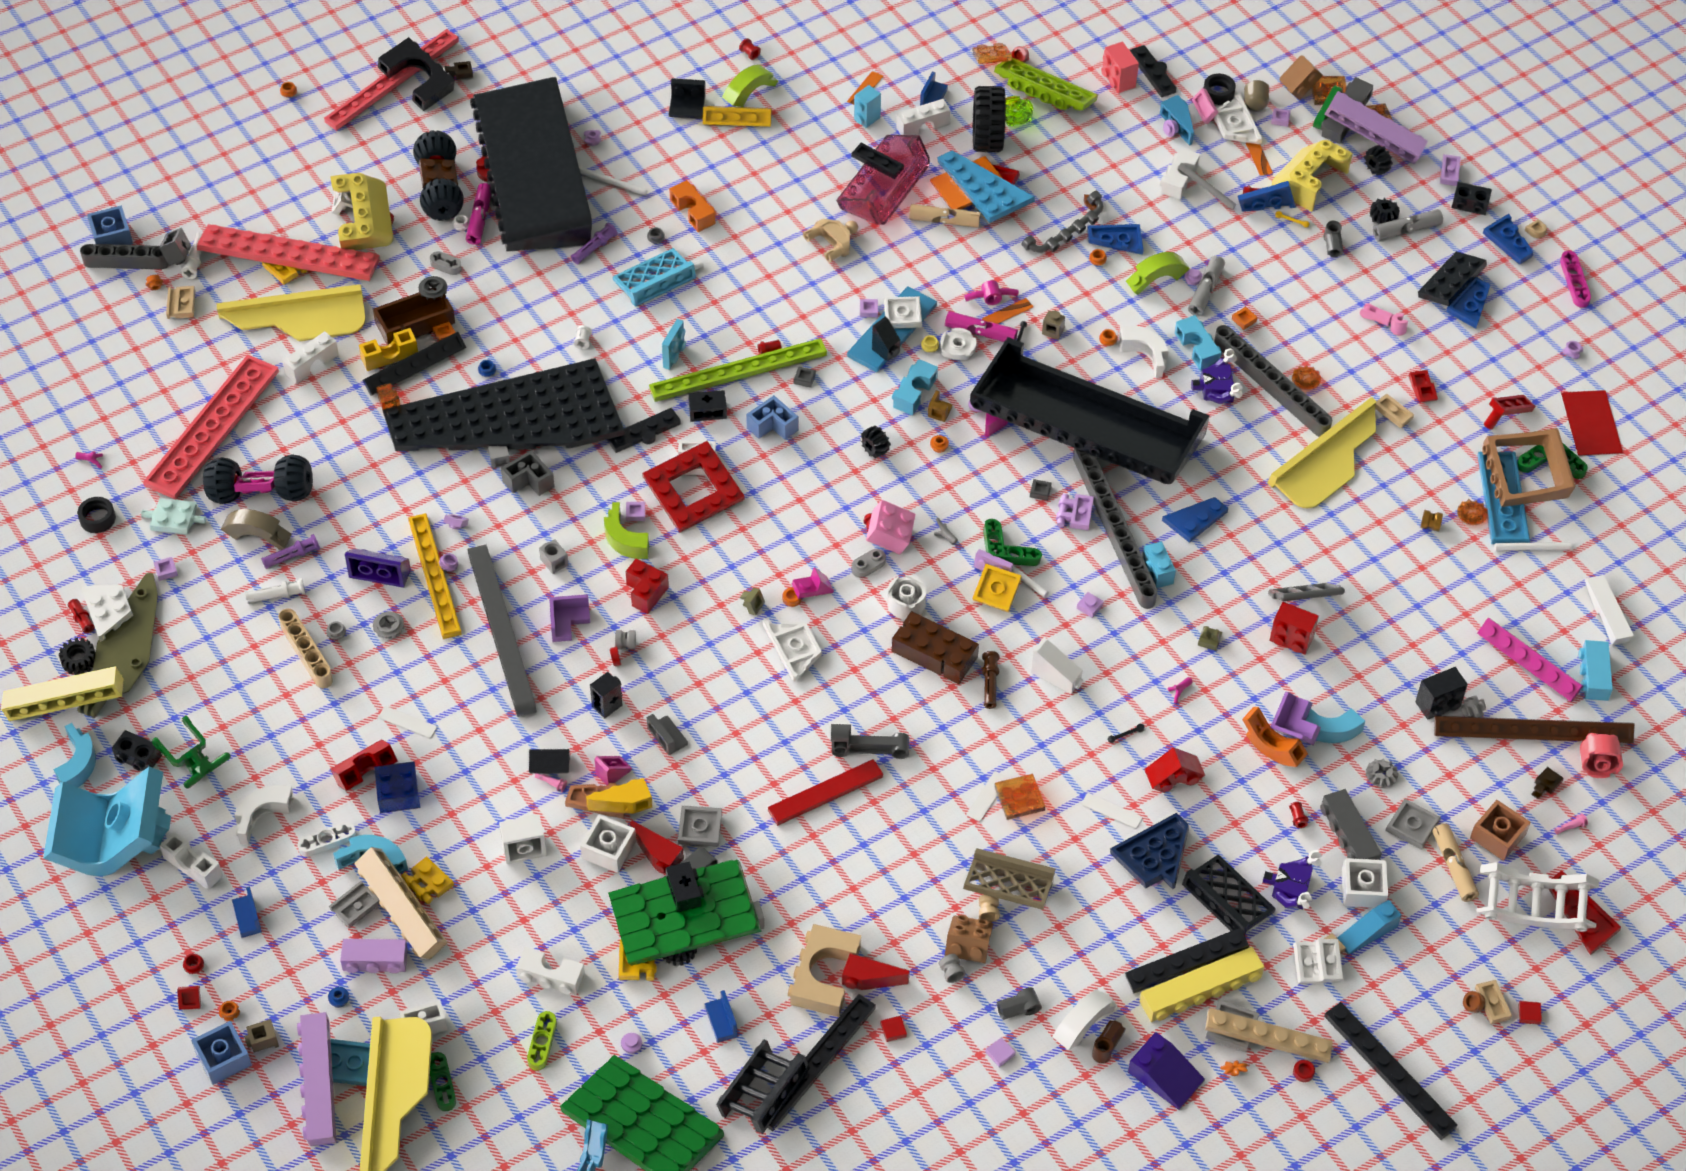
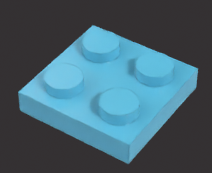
M676 319L662 343L663 368L670 370L672 365L676 364L679 353L685 349L686 341H684L686 330L684 329L683 320Z

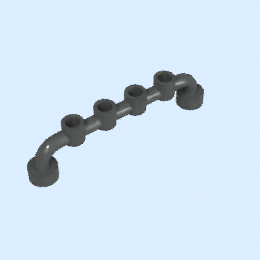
M1097 190L1092 192L1088 196L1087 201L1091 205L1096 204V209L1087 212L1080 220H1075L1070 227L1062 229L1057 236L1049 238L1042 246L1036 245V240L1032 235L1026 237L1021 245L1025 250L1031 249L1037 253H1043L1049 249L1052 252L1056 251L1060 246V241L1069 242L1073 237V232L1076 231L1080 234L1086 229V223L1089 222L1091 225H1094L1099 220L1098 215L1103 211L1102 195Z

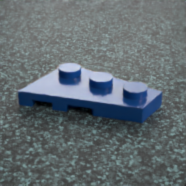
M1288 181L1238 195L1242 212L1264 210L1265 207L1281 209V206H1289L1290 208H1296Z
M1507 214L1484 228L1483 234L1520 265L1533 256V251L1525 238L1519 234V229L1511 221L1512 217L1510 214Z
M1140 224L1087 226L1088 242L1090 244L1143 255Z

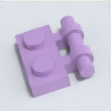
M1062 494L1058 504L1060 509L1056 516L1057 526L1062 528L1065 522L1068 521L1070 522V528L1089 530L1094 496L1075 494L1073 500L1069 499L1068 494ZM1072 508V513L1067 512V509Z

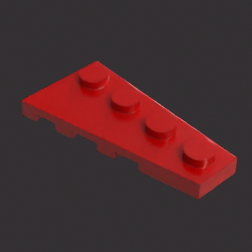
M1561 870L1551 879H1561L1562 875L1567 874ZM1549 889L1554 899L1557 900L1555 889ZM1568 890L1565 894L1564 914L1567 919L1577 918L1578 890ZM1588 895L1586 919L1596 923V928H1587V931L1584 932L1575 930V932L1591 955L1621 930V926Z

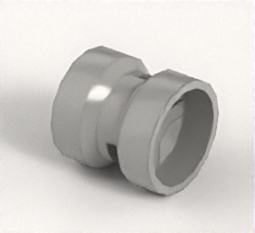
M616 630L615 647L617 646L620 650L622 648L635 650L636 631L629 630L628 632H623L622 630Z
M956 954L944 956L938 963L941 970L945 972L944 977L948 983L957 982L966 974L964 968L959 965L960 960Z

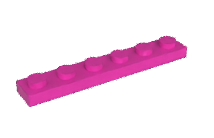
M1487 618L1477 634L1572 702L1583 688L1582 684L1491 618Z

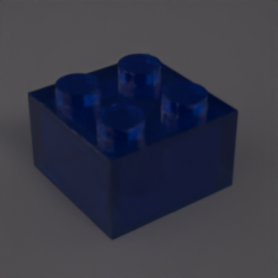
M415 761L374 767L380 813L421 808Z

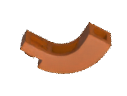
M1253 707L1242 719L1248 729V732L1245 734L1247 738L1262 754L1273 761L1285 766L1297 767L1308 755L1300 739L1284 737L1270 728L1271 726L1259 707Z

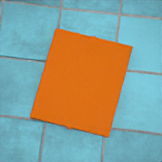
M986 156L972 161L1001 177ZM947 172L930 179V182L950 209L961 210L973 204Z

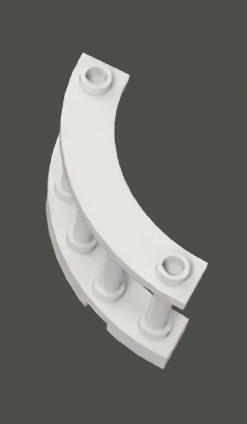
M1500 863L1481 865L1480 873L1489 876L1490 890L1488 907L1477 908V912L1485 915L1486 919L1541 928L1575 929L1581 932L1587 931V928H1596V923L1586 919L1587 897L1590 889L1599 888L1600 880L1588 874L1562 875L1561 879H1549L1548 874L1532 872L1529 873V876L1518 874V869L1510 868ZM1499 880L1508 882L1510 886L1508 911L1497 908ZM1520 885L1530 886L1533 889L1531 916L1516 913L1518 887ZM1544 888L1555 889L1557 892L1555 918L1539 917L1541 891ZM1568 890L1579 891L1577 918L1564 919L1565 894Z

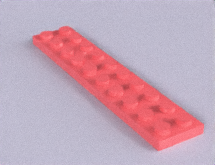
M211 224L207 225L197 243V250L366 281L371 280L380 261V255L370 252H361Z
M247 354L143 481L144 486L176 500L279 373L278 367Z

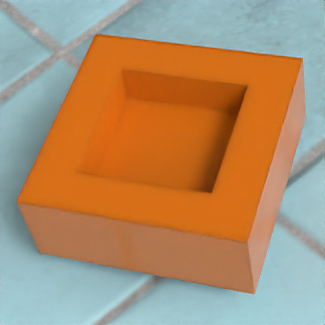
M1246 306L1232 314V320L1243 330L1256 323L1258 318Z
M449 321L433 327V332L438 341L456 333Z

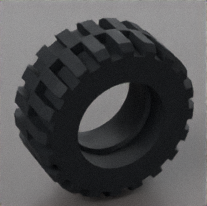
M978 86L975 88L973 100V150L976 152H1001L1004 148L1005 89L1001 86Z

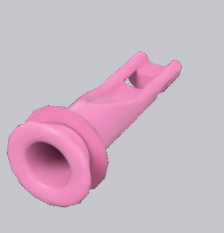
M535 774V778L556 787L557 791L561 789V792H563L567 786V780L563 782V779L558 780L545 774Z
M1581 813L1576 816V819L1562 825L1561 828H1555V833L1557 835L1568 829L1579 826L1584 827L1588 825V819Z

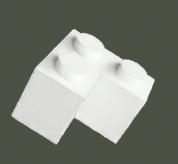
M440 1000L399 1012L400 1018L418 1017L425 1020L430 1026L432 1034L448 1030Z

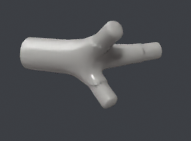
M936 518L941 531L934 532V535L944 536L954 545L958 539L948 530L946 523L943 524L940 518Z

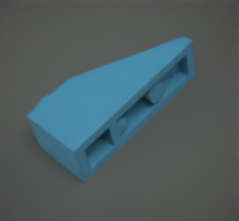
M1176 95L1161 102L1160 115L1165 120L1176 121L1179 127L1177 133L1189 146L1192 145L1194 130L1186 101L1179 95Z
M1387 900L1369 911L1337 937V939L1346 947L1345 952L1351 955L1396 929L1402 914L1390 900Z

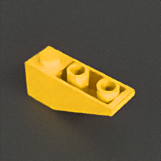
M644 778L633 779L628 783L619 786L615 785L607 790L593 792L586 796L587 808L591 811L634 814L653 808L652 796Z

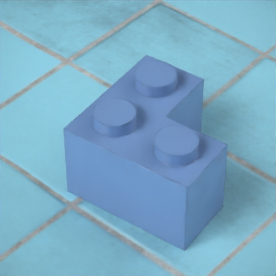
M774 395L746 414L747 429L758 439L772 429L784 440L799 431V416Z

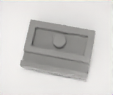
M360 881L329 905V908L348 928H351L380 905V900Z

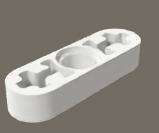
M343 822L299 839L297 844L299 853L304 857H310L349 843V838L356 836L355 827L350 822ZM347 830L349 834L345 835L343 831ZM325 836L332 837V840L329 843H323L321 841L322 838ZM308 844L310 848L306 849L304 845Z

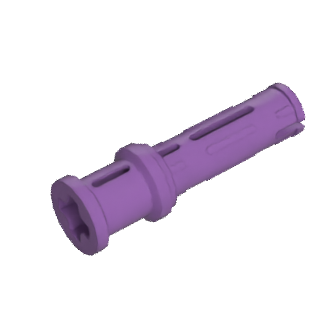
M606 223L601 231L594 233V237L571 255L572 261L578 265L599 246H605L610 238L618 235L616 228L611 223Z
M312 534L310 538L302 541L297 540L293 546L262 557L261 560L265 569L298 555L303 557L306 553L315 549L317 551L320 550L315 535Z

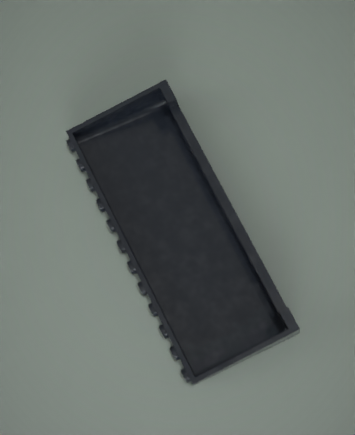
M550 77L474 94L473 98H470L471 109L474 108L473 119L474 121L477 120L476 132L480 133L478 135L479 145H482L481 154L482 157H485L484 167L488 169L487 180L488 182L491 181L490 193L494 194L492 197L493 206H496L495 215L496 219H499L498 229L499 232H502L501 242L502 245L505 244L506 252L583 246L591 240L592 218L557 78Z
M1007 337L970 393V403L977 410L1163 484H1172L1202 442L1207 432L1210 416L1192 409L1189 420H1186L1023 356L1024 343Z

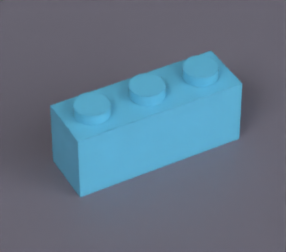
M1585 640L1583 647L1579 648V659H1582L1580 675H1583L1581 682L1583 688L1581 691H1584L1585 699L1609 701L1613 690L1609 642Z

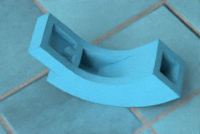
M1352 708L1336 718L1322 717L1310 709L1306 721L1321 727L1316 740L1324 743L1349 741L1363 732L1365 720Z
M70 723L65 726L70 741L76 748L75 753L68 762L53 770L59 784L65 782L80 787L87 781L94 770L96 753L89 733L83 735L80 728L76 729Z
M359 835L349 838L350 846L340 848L337 852L333 853L335 864L338 870L354 864L371 847L379 848L384 851L399 874L408 871L406 858L400 848L389 839L377 835Z

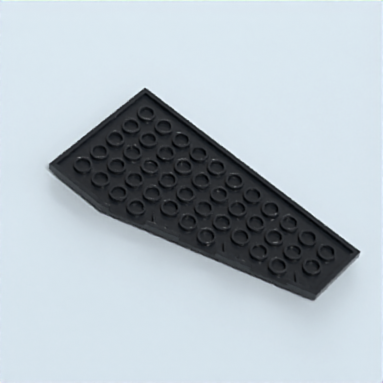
M596 358L382 409L395 451H419V448L477 450L478 447L507 446V449H536V446H566V448H574L625 435L623 425Z

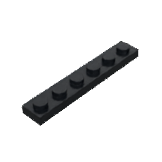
M456 332L362 381L370 396H373L467 347L459 332Z
M1238 928L1125 972V977L1134 994L1249 948V944L1241 928Z

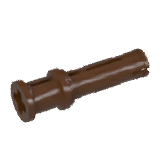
M987 651L982 654V659L984 660L982 674L985 676L984 706L987 709H993L997 706L996 676L999 674L998 660L1000 656L995 651Z

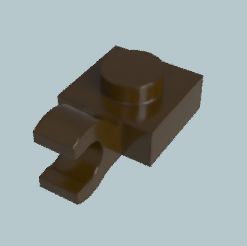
M470 61L456 62L452 67H443L447 74H450L452 77L456 76V79L473 78Z
M1547 767L1536 778L1534 783L1537 785L1534 787L1535 790L1531 795L1539 799L1545 791L1552 794L1563 782L1564 778Z

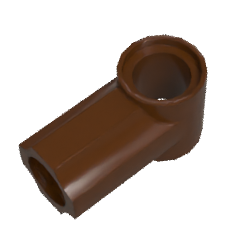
M1109 1020L1100 1037L1095 1040L1092 1057L1097 1063H1106L1110 1060L1113 1050L1126 1030L1122 1023L1116 1020Z

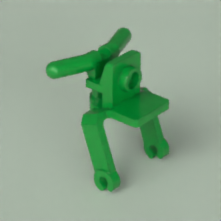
M185 715L182 718V722L200 742L199 744L187 751L179 759H175L157 737L152 739V744L161 751L173 766H186L192 776L183 785L189 789L204 778L206 774L229 760L231 755L225 752L212 762H209L208 756H204L202 750L206 748V739L192 724L189 717Z

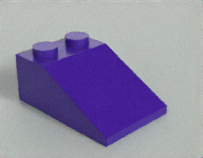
M1157 1032L1149 1038L1129 1063L1128 1073L1178 1110L1182 1108L1205 1081V1078L1183 1054Z

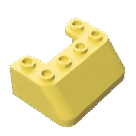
M1329 140L1319 141L1302 148L1272 180V185L1288 181L1294 202L1312 212L1317 192L1321 189L1322 184L1319 179L1311 175L1324 162L1348 174L1353 153Z
M362 173L330 176L333 191L339 193L351 192L355 220L354 223L343 224L339 227L340 247L361 250L390 245L393 242V231L384 181Z

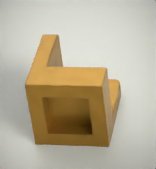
M936 390L928 405V417L945 422L952 409V404L939 400L940 391Z

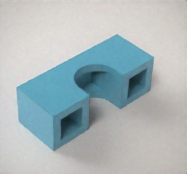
M1196 315L1176 322L1175 335L1183 346L1187 344L1197 345L1193 347L1192 360L1200 371L1220 359L1222 355L1220 347L1216 346L1211 334L1207 333L1202 321H1199Z
M920 359L917 360L915 365H911L907 377H903L899 389H895L893 392V408L913 416L921 404L922 391L917 390V388L929 391L937 380L938 367Z

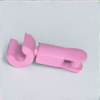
M1366 303L1364 309L1360 311V315L1363 318L1374 320L1386 326L1391 324L1390 329L1395 335L1401 336L1407 331L1408 321L1403 320L1404 314L1402 313L1393 315L1370 303Z

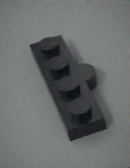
M1145 45L1130 49V52L1139 62L1138 67L1161 98L1176 93V86L1166 74V63L1157 62Z
M671 407L624 428L625 435L607 439L615 453L640 442L652 444L655 442L656 435L680 425L681 421Z

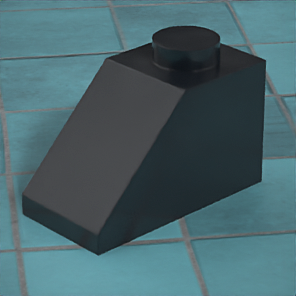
M885 316L873 325L872 350L886 361H889L900 352V338L889 319Z

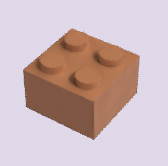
M1496 800L1474 825L1470 839L1504 861L1526 836L1531 822Z

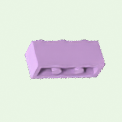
M343 939L340 959L342 970L350 973L357 971H368L370 973L406 972L407 943L405 939Z

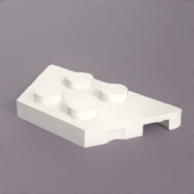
M1240 94L1235 95V99L1231 102L1227 101L1223 106L1216 108L1219 113L1214 119L1224 139L1262 144V137Z
M122 585L81 586L100 642L106 639L105 634L111 629L117 630L123 622L133 616Z
M763 621V626L792 681H797L822 656V651L807 623L781 621V624H772L769 621Z

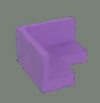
M588 595L549 597L552 641H572L571 625L590 623Z
M1286 691L1270 728L1313 746L1321 729L1320 726L1306 721L1313 703Z

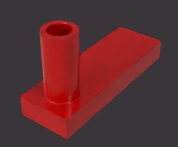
M1525 395L1492 398L1489 405L1493 410L1485 420L1484 426L1493 430L1502 416L1532 412L1536 406Z

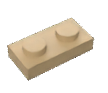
M1388 394L1381 397L1375 404V409L1399 428L1404 427L1414 418L1412 412Z
M1492 980L1476 984V992L1481 993L1485 998L1484 1010L1490 1024L1510 1020L1512 1014L1497 981Z

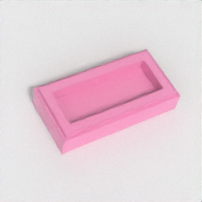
M1202 88L1192 99L1205 124H1209L1219 113L1206 89Z

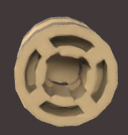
M988 895L980 896L979 906L981 909L979 910V919H986L989 922L998 920L1000 918L999 909L997 908L999 906V898Z

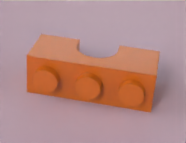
M686 180L669 188L670 201L679 211L690 208L688 209V221L697 232L716 224L715 209L712 206L710 207L705 197L697 192L694 185H691Z

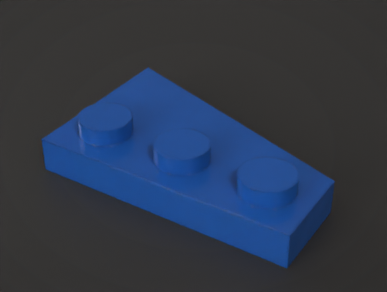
M1476 277L1453 303L1447 307L1446 312L1476 329L1490 284Z
M1216 497L1167 514L1162 517V521L1190 543L1228 513V507Z

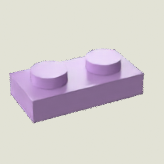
M1443 154L1440 184L1457 186L1461 157Z
M979 549L973 566L983 571L985 564H989L1012 572L1013 563Z

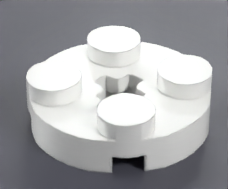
M951 329V332L947 334L945 332L941 337L940 349L942 355L953 360L968 361L970 356L975 353L976 338L966 329ZM957 342H960L961 346H957L955 344H957Z

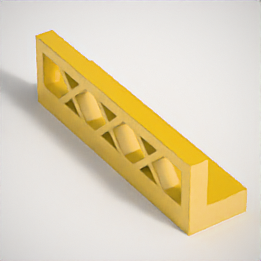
M704 106L703 124L771 127L772 108Z

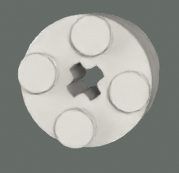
M913 575L894 578L888 586V611L900 619H906L911 611L921 615L926 607V588L923 581Z

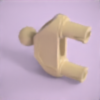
M821 219L815 223L814 227L804 231L803 237L809 242L819 235L823 236L834 247L824 253L825 259L831 263L840 256L845 257L849 255L850 234H855L858 231V224L855 221H848L844 226L837 220Z

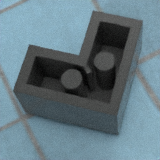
M532 450L501 467L502 482L512 493L529 484L540 496L555 487L553 472Z

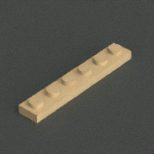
M1210 1008L1208 1011L1205 1028L1207 1031L1326 1063L1331 1059L1332 1040Z

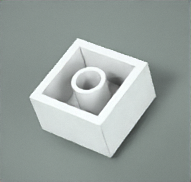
M540 814L527 815L523 818L507 819L499 822L506 864L547 856Z
M598 814L580 845L581 858L618 873L636 843L635 828Z
M1345 858L1341 871L1343 906L1375 908L1387 901L1386 860Z

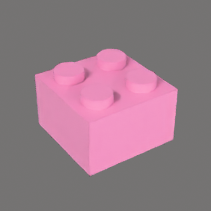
M881 500L872 511L866 541L900 555L910 544L916 514Z

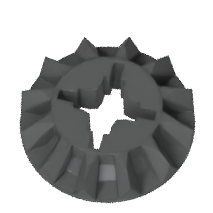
M437 276L423 279L418 287L421 297H426L427 300L430 298L435 300L437 297L442 298L443 294H447L448 288L446 281Z

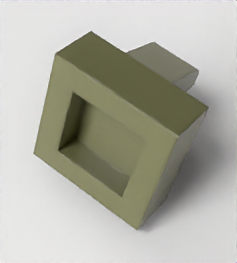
M753 587L751 591H744L740 596V599L744 600L743 606L747 607L751 615L756 616L765 603L763 595L758 588Z
M1204 626L1198 646L1216 651L1222 632L1218 629L1215 630Z

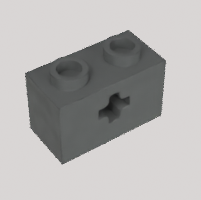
M179 228L167 233L159 248L170 266L182 264L189 254L192 245L183 229Z

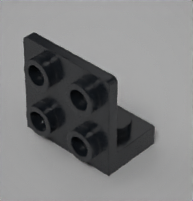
M671 79L669 117L703 118V107L706 98L705 80Z

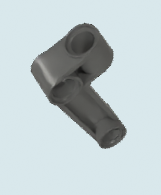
M831 724V752L836 757H845L849 753L888 754L896 759H904L909 756L910 738L905 733H895L892 736L851 735V724Z

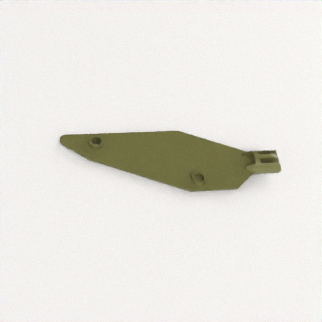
M146 573L127 599L133 616L123 622L117 630L111 629L105 634V640L101 642L98 640L93 671L116 666L124 679L122 694L131 690L149 664L158 599L153 573ZM107 700L79 706L77 711L95 718Z

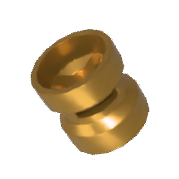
M1424 510L1420 528H1432L1433 531L1439 532L1443 513H1431L1429 510Z

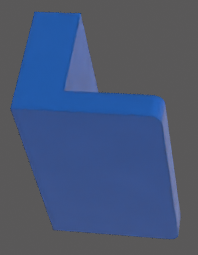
M932 71L921 91L920 106L943 99L948 90V85L935 81L936 72Z
M250 886L246 887L247 896L232 899L241 938L262 933Z
M725 990L720 991L721 999L705 1003V1010L717 1043L737 1037V1024Z

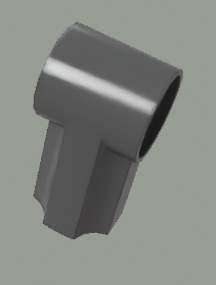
M1334 220L1326 224L1323 238L1326 241L1327 255L1338 257L1343 254L1342 225Z
M1032 987L1022 989L1016 996L997 1001L996 1004L1000 1018L1003 1020L1021 1014L1033 1015L1042 1009L1037 994Z

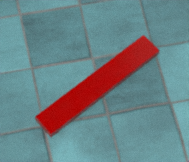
M872 759L769 806L768 812L778 826L883 778V772L875 760Z

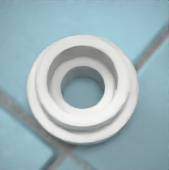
M459 214L453 220V227L457 230L468 229L470 219L464 214Z

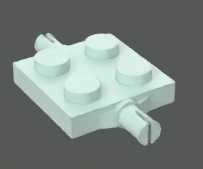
M159 498L158 504L153 511L142 510L141 518H152L150 523L151 531L188 534L190 527L194 523L206 524V516L195 515L197 502Z

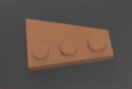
M609 783L606 786H596L595 784L570 786L565 800L566 807L624 819L625 813L591 811L587 808L586 796L593 792L607 790L615 786L616 783Z

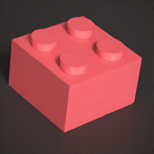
M1124 42L1105 47L1101 71L1103 76L1109 80L1111 87L1117 93L1136 88L1139 62Z

